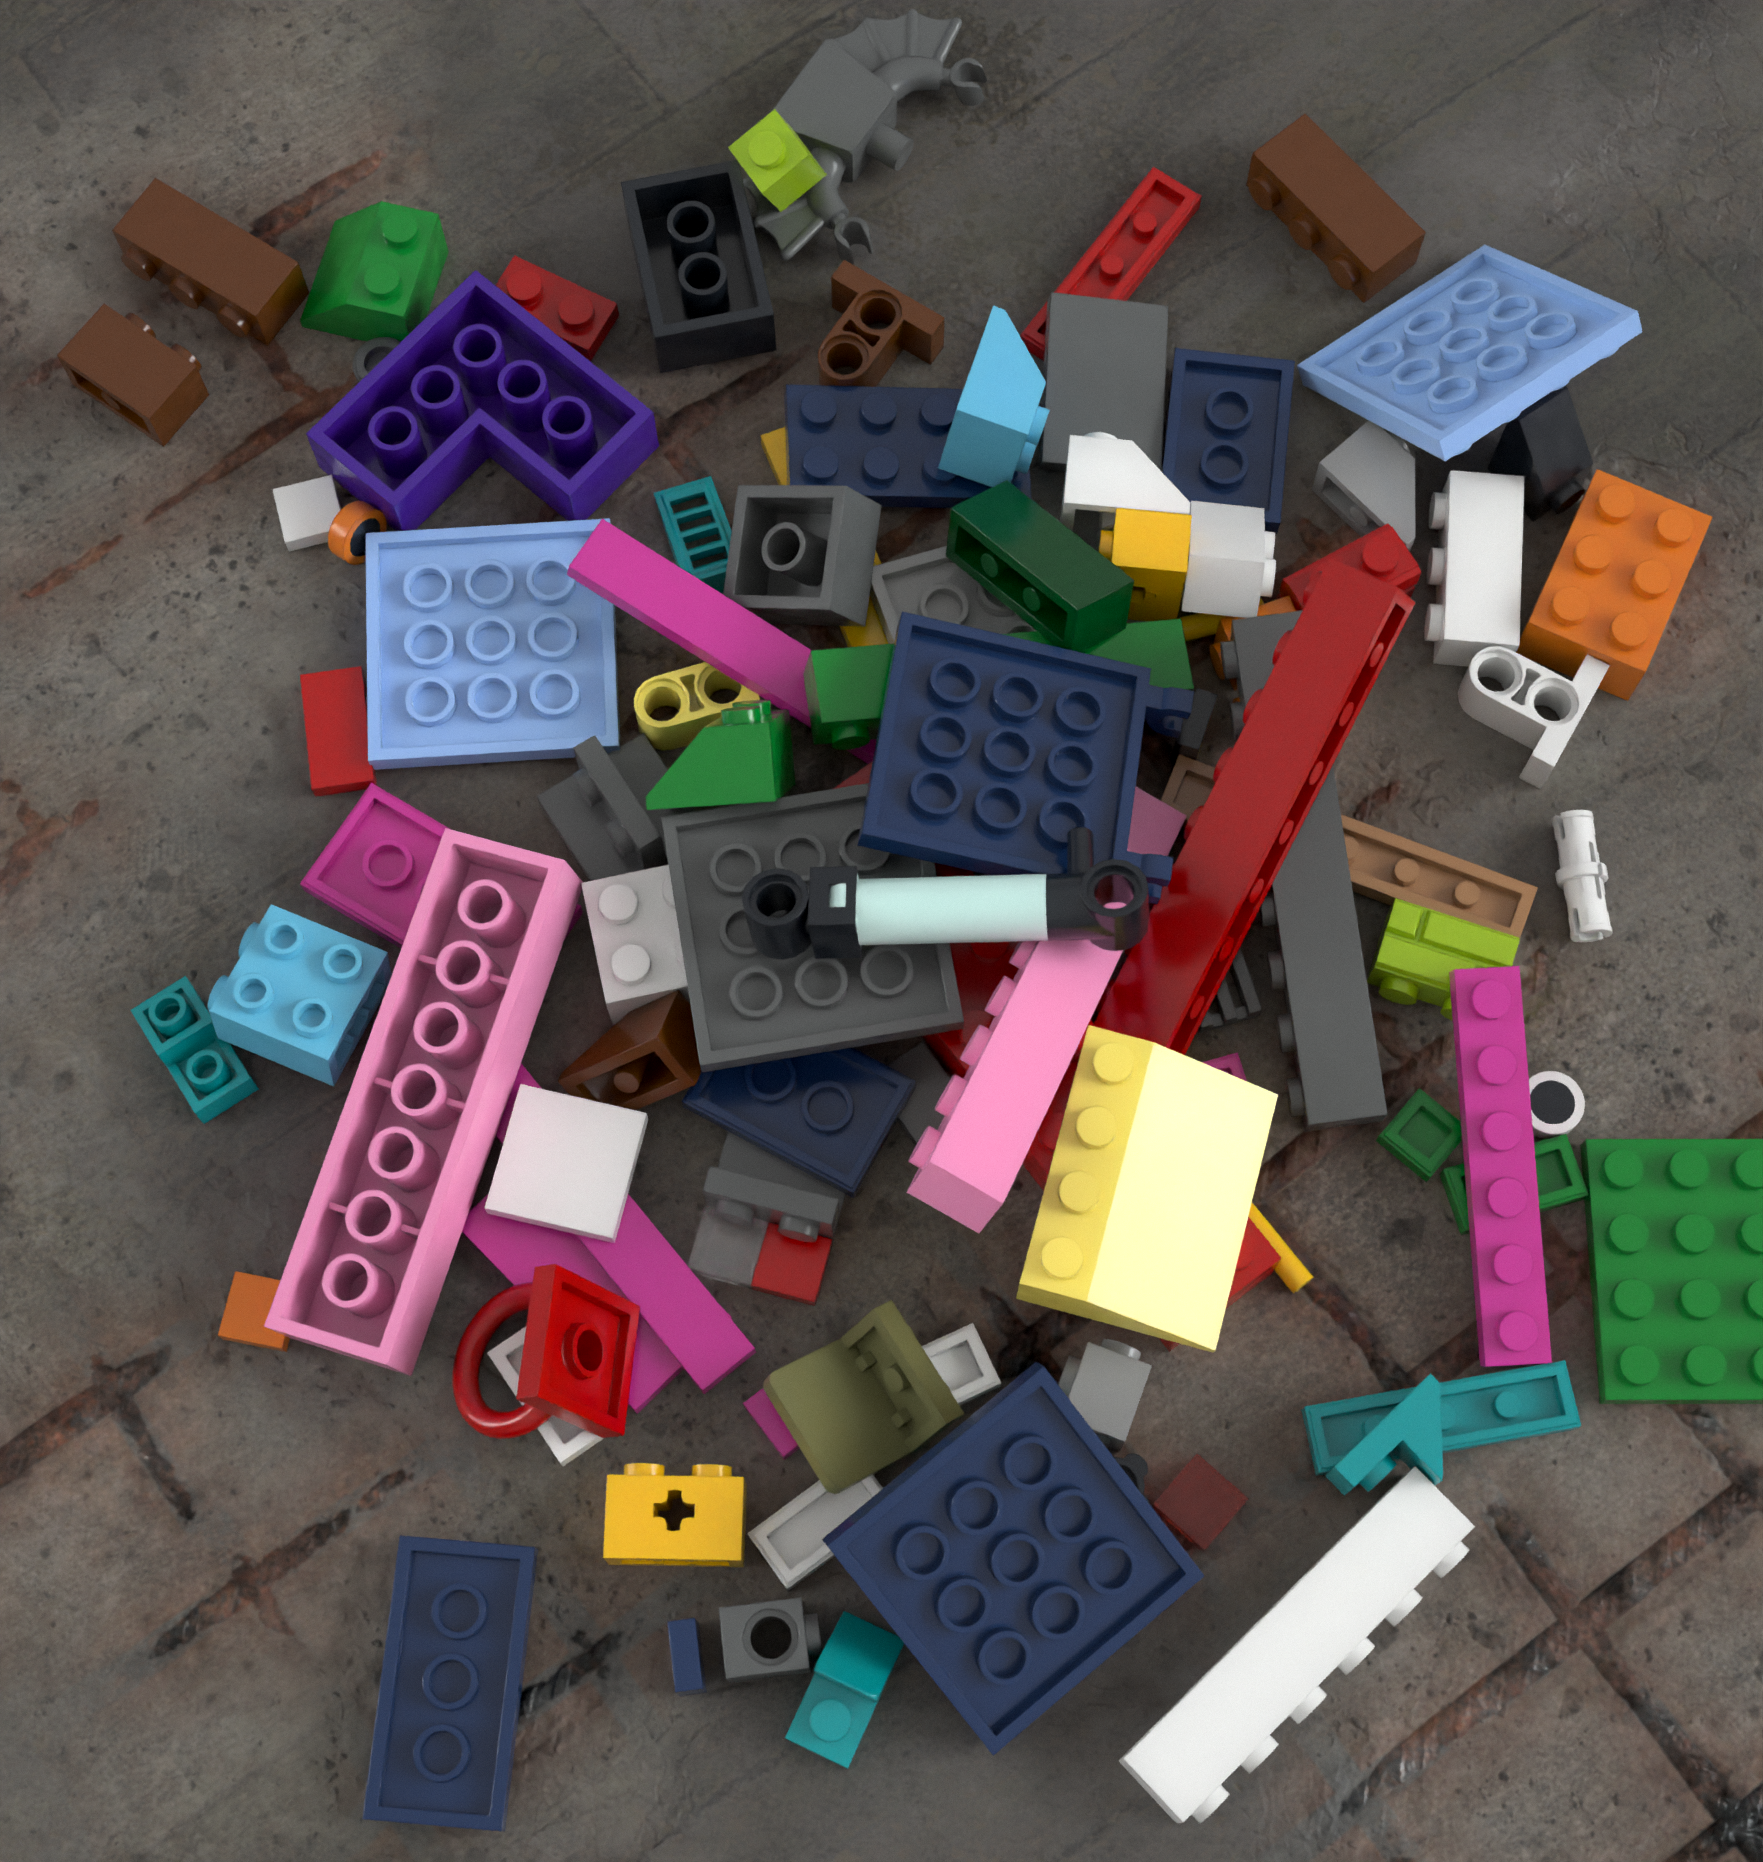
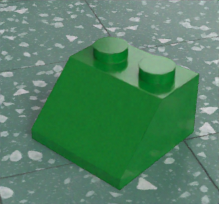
M380 201L335 220L300 319L301 326L366 342L379 337L394 338L401 342L427 317L449 252L439 214Z
M771 700L732 703L733 708L722 709V717L705 726L648 793L646 796L647 810L777 801L796 785L789 709L771 710Z

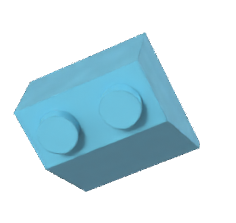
M993 306L959 400L938 467L941 470L990 487H994L1006 480L1011 483L1015 471L1027 474L1050 411L1047 408L1038 406L1046 381L1007 312L1002 308Z

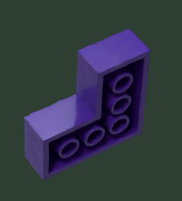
M476 270L306 433L319 468L328 475H332L336 482L358 500L364 501L381 511L386 518L387 524L395 531L416 530L489 457L567 521L586 520L659 447L654 412Z

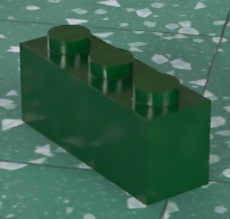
M1008 480L951 507L946 557L1056 647L1083 652L1126 628L1134 580Z

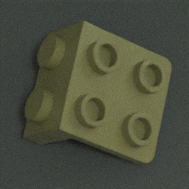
M892 1300L871 1310L840 1339L773 1371L763 1382L766 1395L824 1488L833 1494L843 1492L922 1449L964 1415L948 1385L939 1375L916 1339L913 1330L906 1323Z

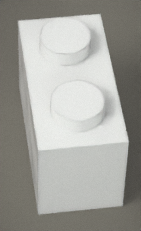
M1191 501L1189 515H1192L1188 568L1182 593V611L1241 618L1257 617L1260 596H1272L1276 570V560L1273 559L1275 532L1265 531L1264 508Z

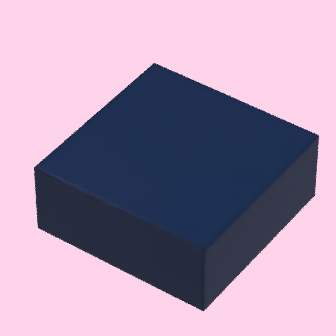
M695 1618L668 1621L675 1693L680 1697L707 1693L698 1621Z

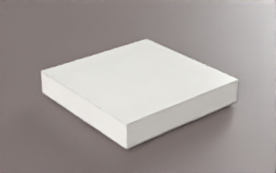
M520 1084L485 1204L487 1214L615 1243L648 1123L647 1113Z

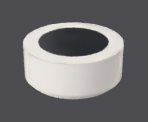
M1556 1071L1540 1072L1529 1079L1533 1135L1542 1139H1549L1568 1134L1581 1120L1585 1109L1584 1096L1578 1084L1569 1076Z

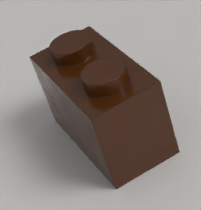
M103 304L57 355L74 386L163 447L209 396L199 373L202 366L188 350L176 343L169 348L156 339L155 332L137 315L128 312L124 317L106 304Z

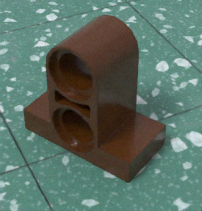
M846 260L841 263L832 275V308L843 315L823 340L818 350L819 385L876 387L903 349L930 365L944 348L945 318ZM874 322H882L889 325V327L874 330L867 327V325ZM843 366H849L857 370L847 375L834 372L835 369Z

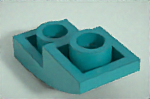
M186 976L130 1010L156 1054L168 1068L192 1110L203 1124L259 1090L232 1045L217 1038L210 1012Z

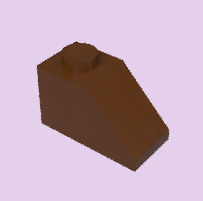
M677 990L628 1012L561 1073L558 1082L571 1096L631 1110H638L696 1085L701 1074V1067L690 1003Z

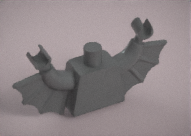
M910 9L907 14L889 20L865 17L853 32L835 39H825L773 108L791 126L827 174L782 212L761 193L749 175L744 178V187L749 190L757 206L753 226L761 228L777 242L781 252L780 258L783 261L790 260L824 226L829 229L834 228L837 250L842 262L846 260L854 264L850 248L854 244L864 245L870 254L873 253V245L867 222L862 218L848 217L849 211L840 198L838 189L841 181L847 183L856 181L873 158L895 171H899L905 165L911 154L914 141L894 129L897 123V103L916 91H940L941 86L954 87L957 98L964 105L974 106L984 101L981 87L973 83L987 82L983 67L977 60L964 58L956 62L951 69L944 68V61L962 26V20L959 17L936 20L917 13L915 9Z

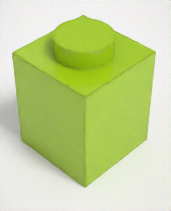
M775 109L728 147L761 193L780 212L785 210L827 175L795 131Z

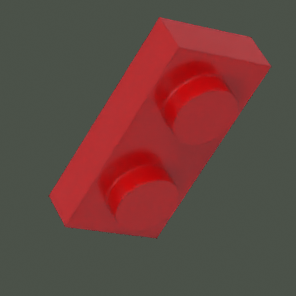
M515 255L495 285L590 362L619 317L617 303Z

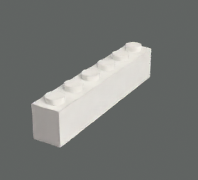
M1414 1466L1240 1638L1119 1762L1177 1824L1183 1823L1190 1815L1199 1823H1202L1229 1796L1228 1791L1221 1784L1240 1765L1250 1774L1278 1746V1743L1270 1734L1288 1716L1299 1724L1324 1700L1327 1694L1318 1685L1336 1667L1347 1675L1373 1650L1375 1645L1367 1636L1385 1618L1393 1627L1397 1625L1422 1600V1597L1414 1588L1432 1570L1441 1579L1469 1552V1549L1461 1540L1475 1526Z

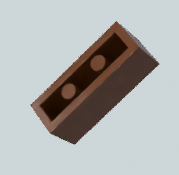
M1306 114L1302 115L1253 152L1246 182L1252 198L1264 210H1271L1288 227L1293 240L1301 248L1311 250L1328 267L1331 277L1341 288L1351 290L1365 303L1416 264L1426 232Z
M157 178L151 182L112 230L123 252L121 260L131 272L145 281H150L153 277L169 287L171 293L183 304L192 309H198L201 305L216 314L217 319L226 329L241 338H245L249 334L268 346L310 293L299 262Z

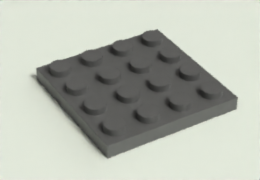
M869 783L781 797L775 802L745 803L661 817L702 1072L964 1029L963 1013L949 943L862 945V958L815 959L811 944L806 951L798 956L781 960L769 958L760 953L752 942L743 908L742 895L745 886L752 877L764 870L780 868L798 874L806 883L808 893L810 867L857 866L859 879L937 877L934 862L857 846ZM778 911L769 917H782L790 911Z

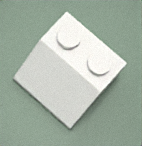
M1103 432L1088 433L1084 436L1070 435L1060 522L1072 532L1078 534L1081 539L1096 551L1099 550L1101 530L1113 531L1116 508L1190 514V502L1132 440L1117 439L1115 436Z

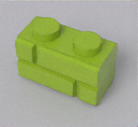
M1395 898L1387 913L1380 934L1377 949L1367 976V983L1380 987L1379 994L1395 1003L1413 1005L1418 999L1442 1007L1440 1013L1445 1018L1453 1021L1449 972L1454 969L1512 966L1520 938Z

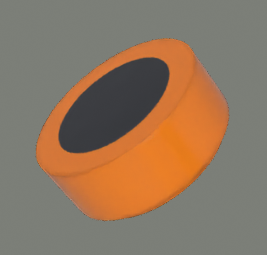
M360 500L343 507L333 519L329 529L328 546L330 551L351 565H359L366 562L365 533L386 532L387 522L384 514Z

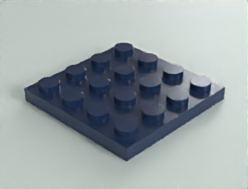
M1038 1362L1030 1366L822 1539L993 1756L1204 1577L1201 1570L1046 1368Z

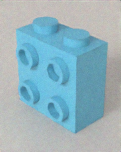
M271 904L260 924L253 922L244 933L239 946L240 958L230 976L222 975L210 993L208 1010L217 1038L326 1084L335 1086L385 995L392 976L388 952Z

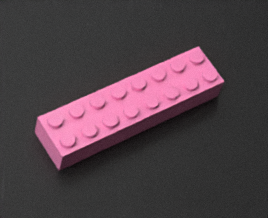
M445 828L264 1327L291 1339L409 1376L412 1375L582 891L581 883L583 881L565 860Z

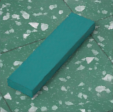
M1565 1360L1440 1382L1443 1453L1571 1431L1581 1427ZM1415 1387L1304 1406L1301 1411L1315 1475L1327 1474ZM1393 1451L1388 1454L1395 1462L1402 1461Z

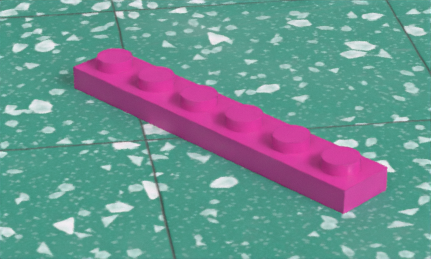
M1520 966L1454 969L1449 972L1480 1366L1552 1363Z

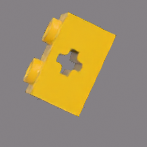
M1116 508L1113 531L1101 530L1098 552L1134 580L1128 614L1129 620L1158 621L1177 618L1187 575L1192 515Z
M630 1463L624 1465V1475L607 1474L603 1558L609 1565L744 1567L747 1485L744 1477H732L731 1466L717 1464L693 1465L691 1476L664 1475V1465ZM682 1498L687 1510L694 1512V1518L687 1517L682 1519L680 1530L671 1531L667 1521L659 1517V1511L671 1510L673 1499Z

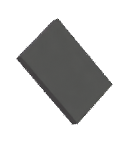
M1051 292L1047 300L1043 371L1046 384L1042 393V407L1050 411L1040 437L1038 469L1065 472L1070 435L1084 436L1088 433L1103 432L1111 434L1117 439L1132 440L1161 471L1168 306Z

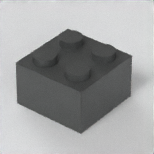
M738 485L723 595L769 624L865 627L881 505L848 486Z

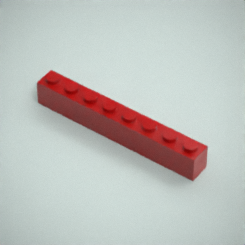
M1331 557L1323 571H1318L1312 576L1303 594L1302 604L1304 609L1293 631L1288 630L1285 632L1274 650L1272 659L1274 668L1264 688L1258 689L1251 696L1243 713V723L1245 726L1234 747L1228 748L1216 764L1213 774L1215 785L1205 805L1195 809L1185 826L1184 839L1186 842L1175 864L1173 863L1169 885L1167 887L1162 886L1161 898L1158 904L1153 905L1149 913L1147 934L1140 943L1125 950V954L1128 957L1117 979H1112L1107 983L1096 1007V1011L1099 1013L1094 1022L1096 1027L1151 1041L1183 1055L1186 1054L1416 603L1401 589Z

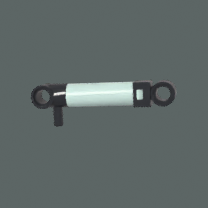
M1075 827L1067 833V873L859 879L857 866L810 867L808 893L806 883L798 874L790 870L775 868L764 870L752 877L745 886L742 895L743 908L753 944L760 953L769 958L781 960L798 956L806 951L811 944L815 959L862 958V945L1090 940L1092 944L1103 950L1121 951L1130 949L1140 943L1147 934L1149 926V891L1146 876L1139 867L1125 860L1110 859L1094 865V834L1086 827ZM1112 902L1126 904V906L1118 909L1104 907L1107 903ZM778 911H790L782 917H769Z

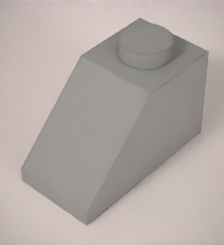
M1368 420L1320 461L1311 490L1360 537L1388 523L1394 528L1410 552L1416 537L1415 458L1410 454L1407 444L1401 437L1388 430L1385 431L1382 427Z

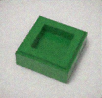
M1419 1088L1378 1136L1376 1142L1427 1183L1462 1141L1461 1121Z

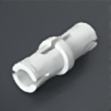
M1589 810L1560 813L1561 816L1556 815L1552 818L1560 869L1557 870L1555 875L1557 886L1560 889H1564L1569 915L1570 938L1574 942L1602 940L1603 936L1609 937L1613 932L1605 900L1604 883L1608 880L1607 866L1604 863H1600L1595 839L1593 813Z

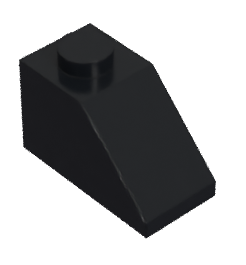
M1566 386L1550 392L1521 411L1517 418L1507 422L1488 466V470L1492 474L1524 476L1523 511L1532 522L1550 510L1560 514L1573 506L1585 493L1582 485L1593 465L1579 419Z

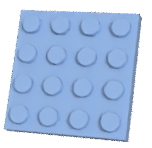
M1483 245L1298 364L1297 368L1304 386L1443 461H1447L1451 457L1468 450L1474 442L1501 424L1517 418L1521 411L1550 392L1564 387L1569 383L1570 379L1597 361L1613 355L1620 346L1643 331L1637 310L1490 246Z
M610 518L604 519L611 524ZM601 519L365 533L368 762L373 766L374 770L574 758L576 756L573 747L594 735L607 754L614 750H620L615 605L567 575L569 565Z

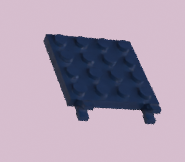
M902 611L895 635L857 846L988 875L1067 873V833L1075 827H1086L1094 834V865L1110 859L1125 860L1136 865L1146 876L1149 903L1158 904L1161 898L1162 886L1167 887L1171 881L1173 858L1158 854H1139L1127 851L1144 720L1147 721L1149 727L1155 732L1178 738L1182 730L1183 719H1188L1191 715L1194 691L1149 685L1151 668Z

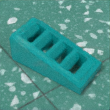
M705 477L654 492V499L676 565L718 592L723 593L732 530L712 477ZM704 496L706 504L673 513L671 506ZM711 516L712 519L710 523L680 531L678 527L680 524ZM717 534L719 539L691 549H687L685 543ZM719 553L724 554L725 559L693 568L692 561Z

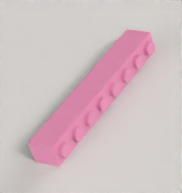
M1135 787L1127 851L1139 854L1168 856L1187 816ZM1112 902L1104 905V907L1110 909H1118L1126 906V904L1120 902ZM1090 940L1019 941L1009 960L1010 964L1019 968L1014 979L1012 980L1006 976L1001 979L985 1008L986 1012L994 1016L989 1028L980 1024L961 1055L960 1060L970 1065L964 1078L954 1074L935 1107V1111L944 1115L938 1130L928 1126L909 1158L908 1162L918 1167V1170L907 1190L908 1194L977 1233L982 1231L1003 1205L1123 950H1103L1092 944Z

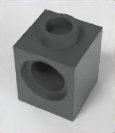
M801 1597L719 1608L725 1674L729 1683L811 1673L809 1656L821 1655L822 1653L818 1613L804 1614ZM768 1621H779L785 1624L792 1634L789 1649L782 1656L774 1659L761 1657L753 1648L755 1631L760 1625Z

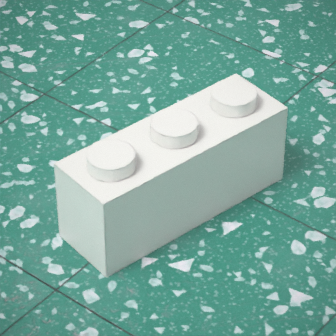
M1450 470L1442 493L1433 492L1429 509V529H1438V548L1431 547L1426 580L1427 584L1436 585V604H1428L1425 616L1424 638L1425 641H1434L1433 664L1468 667L1472 658L1480 650L1487 647L1501 646L1514 652L1519 647L1524 476Z

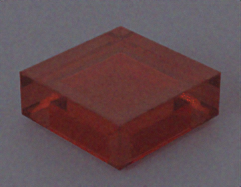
M1196 1454L1155 1501L1152 1508L1198 1549L1204 1552L1249 1498L1200 1455Z

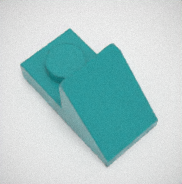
M1431 1373L1325 1475L1344 1496L1358 1483L1367 1492H1370L1397 1465L1388 1455L1391 1451L1410 1469L1416 1466L1434 1486L1442 1481L1440 1382Z
M843 1611L813 1669V1678L785 1739L848 1769L904 1646V1642L900 1637Z

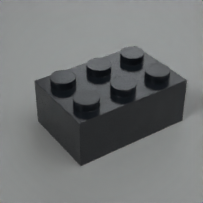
M738 160L621 182L627 224L660 373L777 351L773 308Z

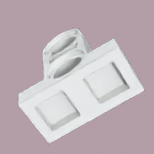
M1501 646L1487 647L1480 650L1472 658L1460 683L1458 699L1464 712L1473 719L1534 750L1519 778L1541 789L1610 665L1587 654L1575 677L1570 681L1510 649ZM1478 678H1494L1501 683L1504 691L1494 692L1488 690L1480 683ZM1543 705L1550 707L1557 713L1560 720L1550 721L1542 718L1535 710V706Z

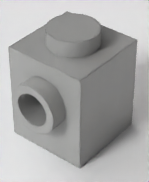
M1103 1339L1101 1346L1088 1342L1082 1359L1069 1355L1058 1385L1105 1446L1121 1451L1152 1365L1139 1361L1141 1352L1127 1344L1111 1339Z

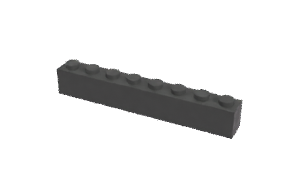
M1303 610L1232 620L1230 641L1220 642L1225 680L1236 678L1240 701L1229 704L1234 741H1237L1245 726L1243 723V713L1249 699L1258 689L1264 688L1274 668L1272 659L1280 638L1288 630L1293 631ZM1332 766L1259 909L1262 927L1274 926L1277 950L1267 951L1268 973L1272 990L1283 988L1287 1013L1276 1015L1277 1033L1281 1053L1293 1052L1296 1077L1286 1078L1287 1100L1291 1117L1302 1116L1304 1132L1382 1122L1388 1115L1335 774Z

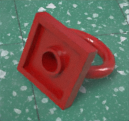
M558 1264L535 1267L533 1282L514 1285L492 1297L474 1315L461 1337L453 1363L452 1386L456 1405L463 1419L480 1434L497 1439H511L523 1436L543 1425L552 1416L602 1438L624 1436L640 1306ZM529 1309L516 1399L525 1404L512 1411L499 1412L490 1408L481 1395L479 1386L481 1360L488 1342L502 1323L512 1315Z

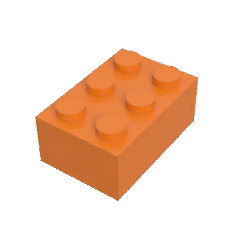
M1597 469L1577 508L1521 633L1520 644L1516 653L1573 678L1588 654L1610 665L1598 689L1628 701L1647 671L1713 517Z

